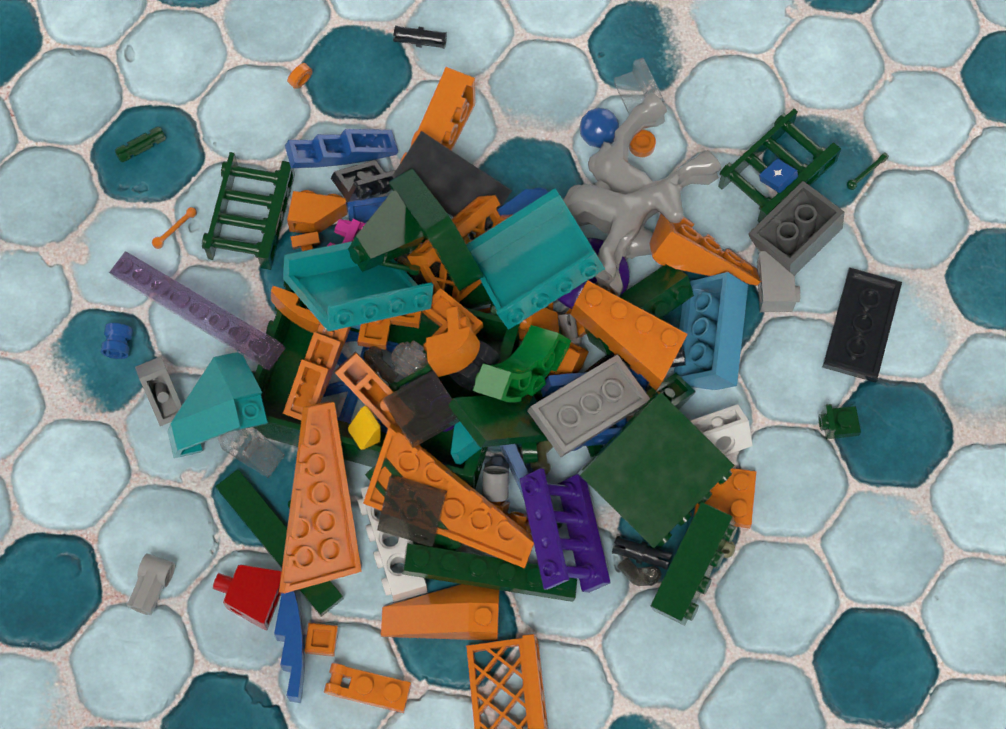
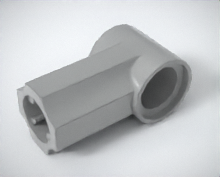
M492 457L489 462L485 463L483 469L482 496L491 502H501L508 499L509 464L505 463L502 457Z
M146 553L139 565L138 580L127 606L136 612L152 615L163 587H167L172 579L175 563Z

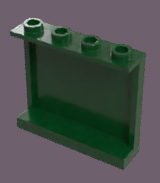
M656 392L577 474L631 525L650 546L655 548L657 545L663 546L671 538L672 534L670 531L677 524L682 526L692 516L690 511L697 504L705 503L711 497L712 492L710 490L717 483L722 485L732 475L730 470L735 465L661 392Z

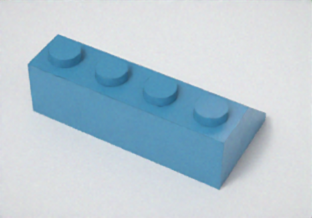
M726 272L690 281L694 296L682 304L679 330L688 334L683 342L686 365L675 367L674 374L677 373L687 384L694 388L720 390L737 386L748 284Z

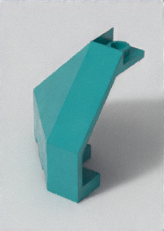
M242 351L213 357L181 406L167 431L173 458L201 453L202 442L223 434L267 424L261 398L262 391Z

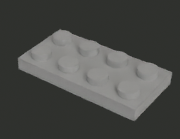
M617 354L535 403L528 409V413L559 456L563 457L642 408L650 398Z

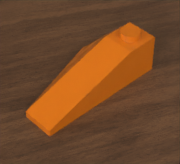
M660 214L649 243L652 257L657 263L663 266L667 264L674 269L707 276L729 272L741 281L756 286L761 282L757 268L732 250L726 249L723 251L711 235L707 234L705 237L700 235L692 228L694 223L683 216L680 223H670Z
M461 584L382 607L381 637L497 641L499 590Z

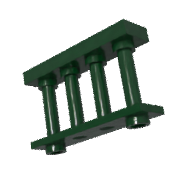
M795 108L787 115L785 113L781 114L775 121L772 129L733 164L730 162L726 164L719 173L721 176L719 188L724 189L732 182L759 205L760 213L757 220L759 223L802 181L811 186L837 162L841 148L834 142L827 148H820L794 125L798 113ZM785 132L788 133L814 156L813 161L809 165L800 163L776 140ZM767 148L798 172V177L772 199L770 197L766 198L740 175L749 165L761 174L768 166L758 157Z
M229 152L228 160L222 163L221 177L223 179L209 232L203 235L202 249H205L209 260L214 259L216 248L253 254L255 258H258L260 268L271 270L295 177L294 168H291L290 163L287 161H282L280 170L275 172L238 166L235 153ZM235 177L271 182L275 186L274 194L266 196L232 190ZM229 200L267 206L269 210L268 218L264 217L263 220L225 213ZM222 225L261 230L263 234L262 242L253 244L219 238Z

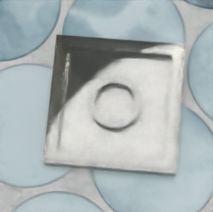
M433 370L383 398L384 404L412 448L460 422L448 406L452 398Z
M391 475L377 530L433 547L447 491Z

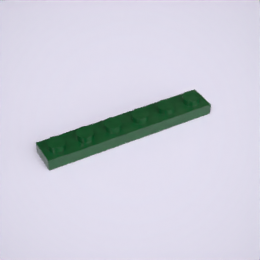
M409 543L406 545L402 575L573 602L576 598L577 578H569V581L546 590L543 587L538 564L527 563L525 568L495 557Z

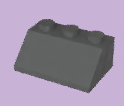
M802 181L749 232V237L759 252L766 251L795 276L843 229L845 212Z

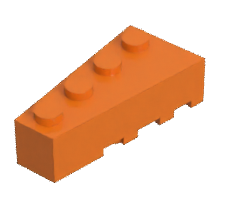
M445 67L419 129L413 135L411 146L422 131L451 151L453 150L476 104L474 77ZM407 152L404 153V155H403V157H402V159H401V162H402V160L404 159V157H405V155L407 154Z
M588 280L570 313L596 338H600L605 342L615 355L618 354L623 358L633 371L638 375L641 374L650 382L649 385L656 391L663 382L688 335Z

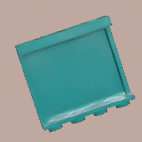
M556 188L466 244L484 276L480 280L497 310L496 313L508 329L520 324L534 313L544 309L550 303L605 270V267Z
M352 242L284 255L283 280L328 332L431 309L432 282L417 285L405 271L379 265L362 272L350 257L348 248ZM394 259L388 261L392 263H397Z

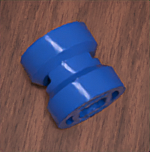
M120 323L106 324L104 330L106 340L102 343L101 354L114 359L127 358L130 350L128 341L132 338V328Z

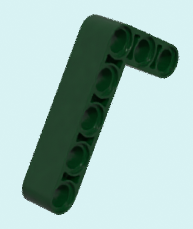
M411 168L389 181L388 183L392 190L398 193L431 243L459 292L483 278L481 270L452 219L415 171Z

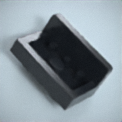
M373 160L334 171L331 180L347 202L358 199L362 201L369 196L389 192L392 188L388 182L394 179L392 176L395 170L385 173L378 162Z

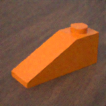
M356 351L335 370V374L387 428L394 424L398 429L402 430L416 417Z

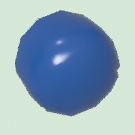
M595 108L589 110L582 117L579 126L580 135L589 146L601 148L603 142L610 144L614 142L615 131L619 128V122L610 110Z

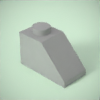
M760 251L757 259V272L761 281L758 284L760 312H793L796 302H800V286H795V276L766 251Z
M162 357L136 366L135 369L159 425L163 426L172 422L182 404Z

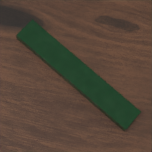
M237 469L215 487L282 569L287 528ZM331 581L298 589L320 617L344 599Z

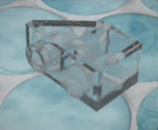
M253 427L232 431L218 438L223 451L267 478L271 476L285 456L281 450Z

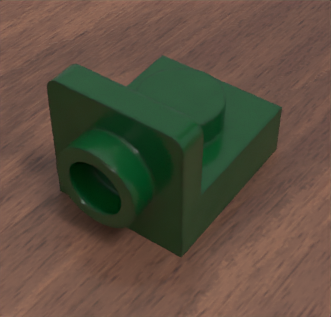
M826 404L822 413L818 416L819 428L821 431H825L826 439L859 436L861 433L856 406L832 408L831 404Z

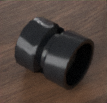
M480 341L479 352L472 363L458 372L449 374V376L462 388L472 393H478L473 391V388L475 386V378L480 372L482 364H499L501 357L492 347Z

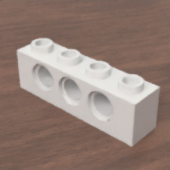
M738 404L691 420L724 455L752 446L749 420Z
M368 487L361 488L362 498L357 500L362 516L368 515L370 524L365 527L369 541H375L378 551L373 552L377 568H384L386 578L381 579L386 596L392 595L393 602L396 603L427 593L424 578L402 575V573L397 574L391 570L396 563L404 564L407 543L413 544L408 524L405 520L390 515L385 520L377 519L375 516L380 510L363 504ZM390 536L396 537L399 540L392 547L384 545L383 542Z

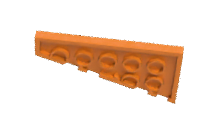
M334 402L303 407L279 589L281 593H288L362 572Z
M394 424L389 426L363 504L525 568L534 546L532 535ZM385 458L392 463L403 477H394L386 467L382 468ZM377 481L381 483L405 513L397 511L375 487ZM398 481H402L406 485L407 491ZM393 482L400 485V491L397 494H393L391 491V484ZM411 486L416 491L414 499L409 495ZM418 495L424 500L428 507H423L419 504L417 499ZM416 504L419 508V513L416 516L408 514L407 508L409 505ZM432 510L449 530L437 527L424 511Z

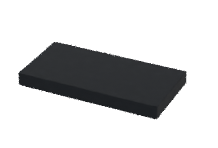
M422 131L392 176V178H396L412 168L446 213L452 217H455L480 196L496 195L500 203L497 207L498 210L512 192V190ZM490 216L486 218L485 231L492 223Z
M849 267L822 368L877 382L902 282Z

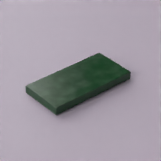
M527 394L521 398L520 402H505L487 395L453 398L448 405L480 448L549 441L528 413V409L538 402L534 396Z

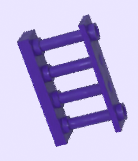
M541 468L520 478L544 589L548 590L569 581V578L579 579L582 592L588 593L611 584L587 482L576 474L558 484L547 483L545 471ZM550 495L560 496L563 511L553 510ZM557 523H566L570 539L560 538ZM563 550L573 551L576 567L566 566Z

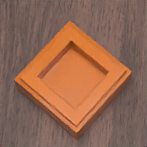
M308 623L305 654L334 657L338 626Z

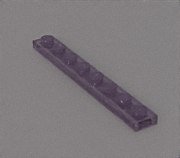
M126 251L109 271L117 280L268 371L285 350V347L279 341Z

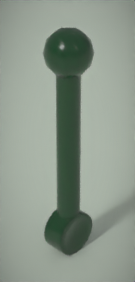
M884 152L854 180H849L846 184L847 188L854 190L857 187V183L877 166L884 163L889 155Z
M385 262L379 265L408 271L411 275L420 274V267L418 265L406 266L392 262Z
M426 362L421 368L397 383L391 382L389 387L394 393H397L401 386L422 373H427L432 367Z

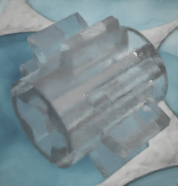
M415 341L411 344L405 342L397 345L391 355L392 364L396 366L394 371L406 377L407 374L410 375L421 368L427 362L426 354L422 352L424 347Z

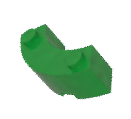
M530 325L521 345L507 360L496 365L482 364L480 372L475 378L473 391L505 402H520L521 398L527 394L533 396L546 385L545 378L550 371H557L572 340L560 333Z

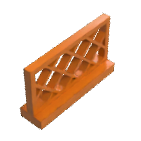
M496 195L477 197L452 218L465 244H467L468 234L471 231L476 233V238L487 232L484 230L487 217L490 216L493 224L500 218L496 209L500 203ZM428 239L407 256L411 265H418L427 283L432 282L433 294L440 288L445 291V284L453 286L452 298L459 303L482 283L479 279L459 292L453 281L446 280L447 271ZM434 262L441 263L439 278L434 277L429 268Z
M534 634L523 635V638L466 646L474 729H488L481 723V714L488 706L500 715L490 729H496L503 719L510 722L516 729H523L526 723L528 729H548L539 641ZM519 646L520 657L513 666L501 658L507 648ZM500 649L497 654L492 650ZM487 651L494 656L484 670L475 664V652ZM498 660L510 669L500 683L488 674ZM520 665H521L522 674L517 670V668H518ZM476 670H478L481 673L478 678L476 675ZM513 673L523 679V687L516 696L504 687ZM485 677L497 685L487 699L478 693V685ZM501 689L513 698L503 712L491 704ZM523 694L525 698V703L522 700H520ZM479 699H481L484 702L481 707L479 705ZM517 702L526 708V716L519 725L507 716Z

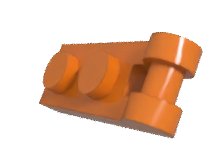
M337 663L331 664L329 670L331 678L329 683L325 685V694L404 713L411 689V682L349 668ZM342 678L351 679L349 688L341 687Z

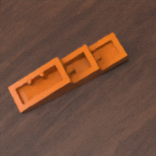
M321 323L319 324L317 332H314L306 357L301 360L283 414L302 420L303 407L320 404L340 357L350 327L328 332Z

